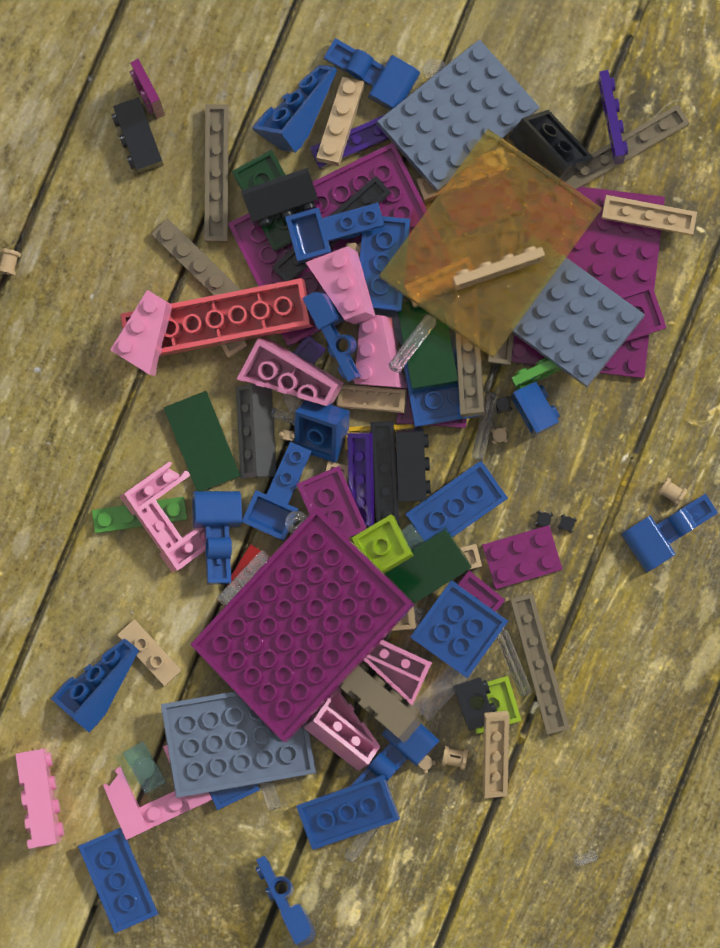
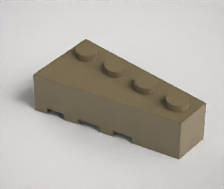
M361 662L339 687L405 743L423 722L417 717L420 712L411 704L403 705L400 702L403 698L393 689L388 692L384 688L386 683L376 674L372 678L367 673L369 668Z

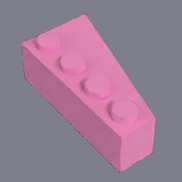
M266 336L257 339L237 377V380L254 383L257 386L274 389L277 392L291 394L325 406L334 403L344 384L341 380Z
M44 748L17 753L16 761L19 784L24 786V791L21 792L22 805L24 810H28V814L25 815L24 819L25 829L28 833H31L32 840H27L28 849L57 844L62 841L61 836H65L63 823L58 821L57 813H61L59 799L54 797L53 790L57 789L55 776H51L50 767L53 766L51 752L47 753V749Z

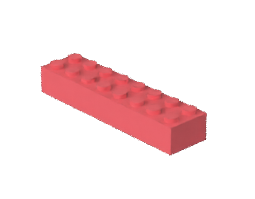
M300 278L173 303L159 357L314 327L312 316L302 299L308 295L306 281ZM134 311L120 314L123 329Z

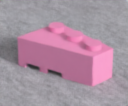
M347 246L306 262L344 320L357 324L376 317L357 251Z
M147 290L112 346L111 351L155 377L172 304Z
M375 315L376 317L360 322L356 367L361 377L354 380V384L407 388V383L404 381L402 373V360L399 359L397 350L398 342L393 319L391 317Z
M384 640L364 659L370 667L411 705H413L432 662Z
M338 687L310 717L303 728L359 771L370 763L380 745L364 722L361 723L354 713L355 709L351 704L347 703L340 693L342 692L341 689Z

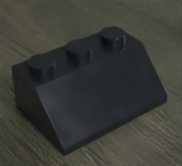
M550 110L522 118L509 136L515 147L529 159V162L553 186L568 181L594 158Z
M308 168L241 191L254 227L259 225L260 228L272 224V220L278 218L285 220L286 216L293 215L301 210L304 212L314 209L316 205L320 204Z

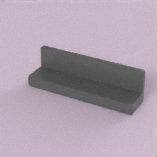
M255 384L236 386L241 479L275 477L276 455L272 389Z

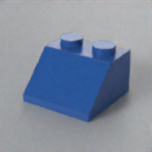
M537 382L513 392L511 400L533 438L559 423L557 418L560 417L554 405L550 406L546 400L549 396L543 385L538 386Z
M305 400L295 411L294 443L312 451L311 455L336 462L349 431L350 411L333 405L325 406Z

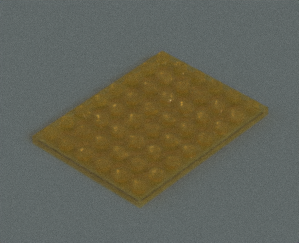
M487 129L381 272L379 278L494 358L602 208L497 134ZM535 246L536 249L543 248L545 253L543 262L457 291L454 289L453 277L461 270L469 269V271L478 269V265L484 262L491 261L492 264L499 262L500 258L505 255L513 254L516 256L522 254L524 249Z

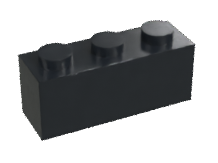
M137 97L113 106L115 113L111 114L115 126L121 127L123 134L119 135L123 148L128 147L130 156L127 157L131 170L136 168L139 175L164 166L140 98Z
M423 428L395 429L398 501H427L426 494H431L430 480H426L425 471H430L429 457H425L424 449L429 448L428 434H424Z

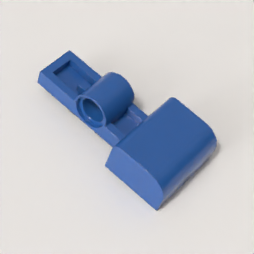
M336 38L324 56L325 61L373 87L368 98L390 111L408 97L420 75V72L415 67L394 55H391L386 65L383 66L368 53L354 49Z
M378 203L322 218L319 207L285 217L298 263H306L331 253L329 245L331 241L354 238L363 232L385 227Z
M314 292L303 297L302 299L317 328L322 330L329 344L327 349L332 358H336L340 365L338 371L342 378L347 379V381H354L360 378L361 375L351 357V354L355 352L357 347L356 340L351 335L339 334L336 325L345 320L327 293ZM342 339L348 342V349L345 352L339 347Z
M290 442L267 495L257 490L255 491L242 523L280 540H286L299 511L298 508L289 505V502L312 451Z
M193 491V528L205 529L207 585L231 584L230 558L232 555V542L229 537V527H240L242 524L240 491Z
M705 493L659 524H656L650 515L623 532L621 536L645 573H648L676 555L670 546L672 542L695 529L718 512Z
M422 723L405 743L386 728L381 735L390 742L389 745L371 762L352 785L383 774L386 781H388L407 759L417 767L440 740Z
M266 856L257 859L256 861L259 866L255 867L261 880H266L269 887L265 888L270 900L276 901L295 945L302 948L310 944L314 940L316 932L307 911L299 904L290 907L287 900L294 892L292 882L283 876L276 877ZM281 882L288 884V890L284 894H278L276 891L277 885Z

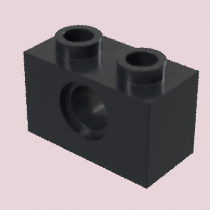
M481 677L453 686L468 731L484 726V713L497 712L494 702L489 703L487 694L491 693L486 680L482 681ZM474 696H479L483 700V706L478 710H474L470 706V700Z

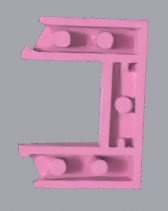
M168 462L119 497L132 515L135 514L161 551L159 553L173 573L205 551V529L194 528L181 537L157 503L156 499L190 476L189 472L185 470L181 475L169 469L172 463Z
M165 745L163 748L170 762L168 747ZM121 766L115 770L118 775L110 785L106 783L103 785L126 840L212 800L209 792L176 798L175 791L139 807Z

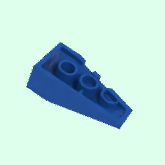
M325 65L316 67L299 82V88L291 94L286 93L282 97L284 101L275 109L270 107L265 111L252 129L280 150L296 153L310 135L337 69Z
M124 638L105 652L101 660L94 666L89 664L84 668L85 672L76 679L71 677L51 700L90 733L106 715L139 650Z

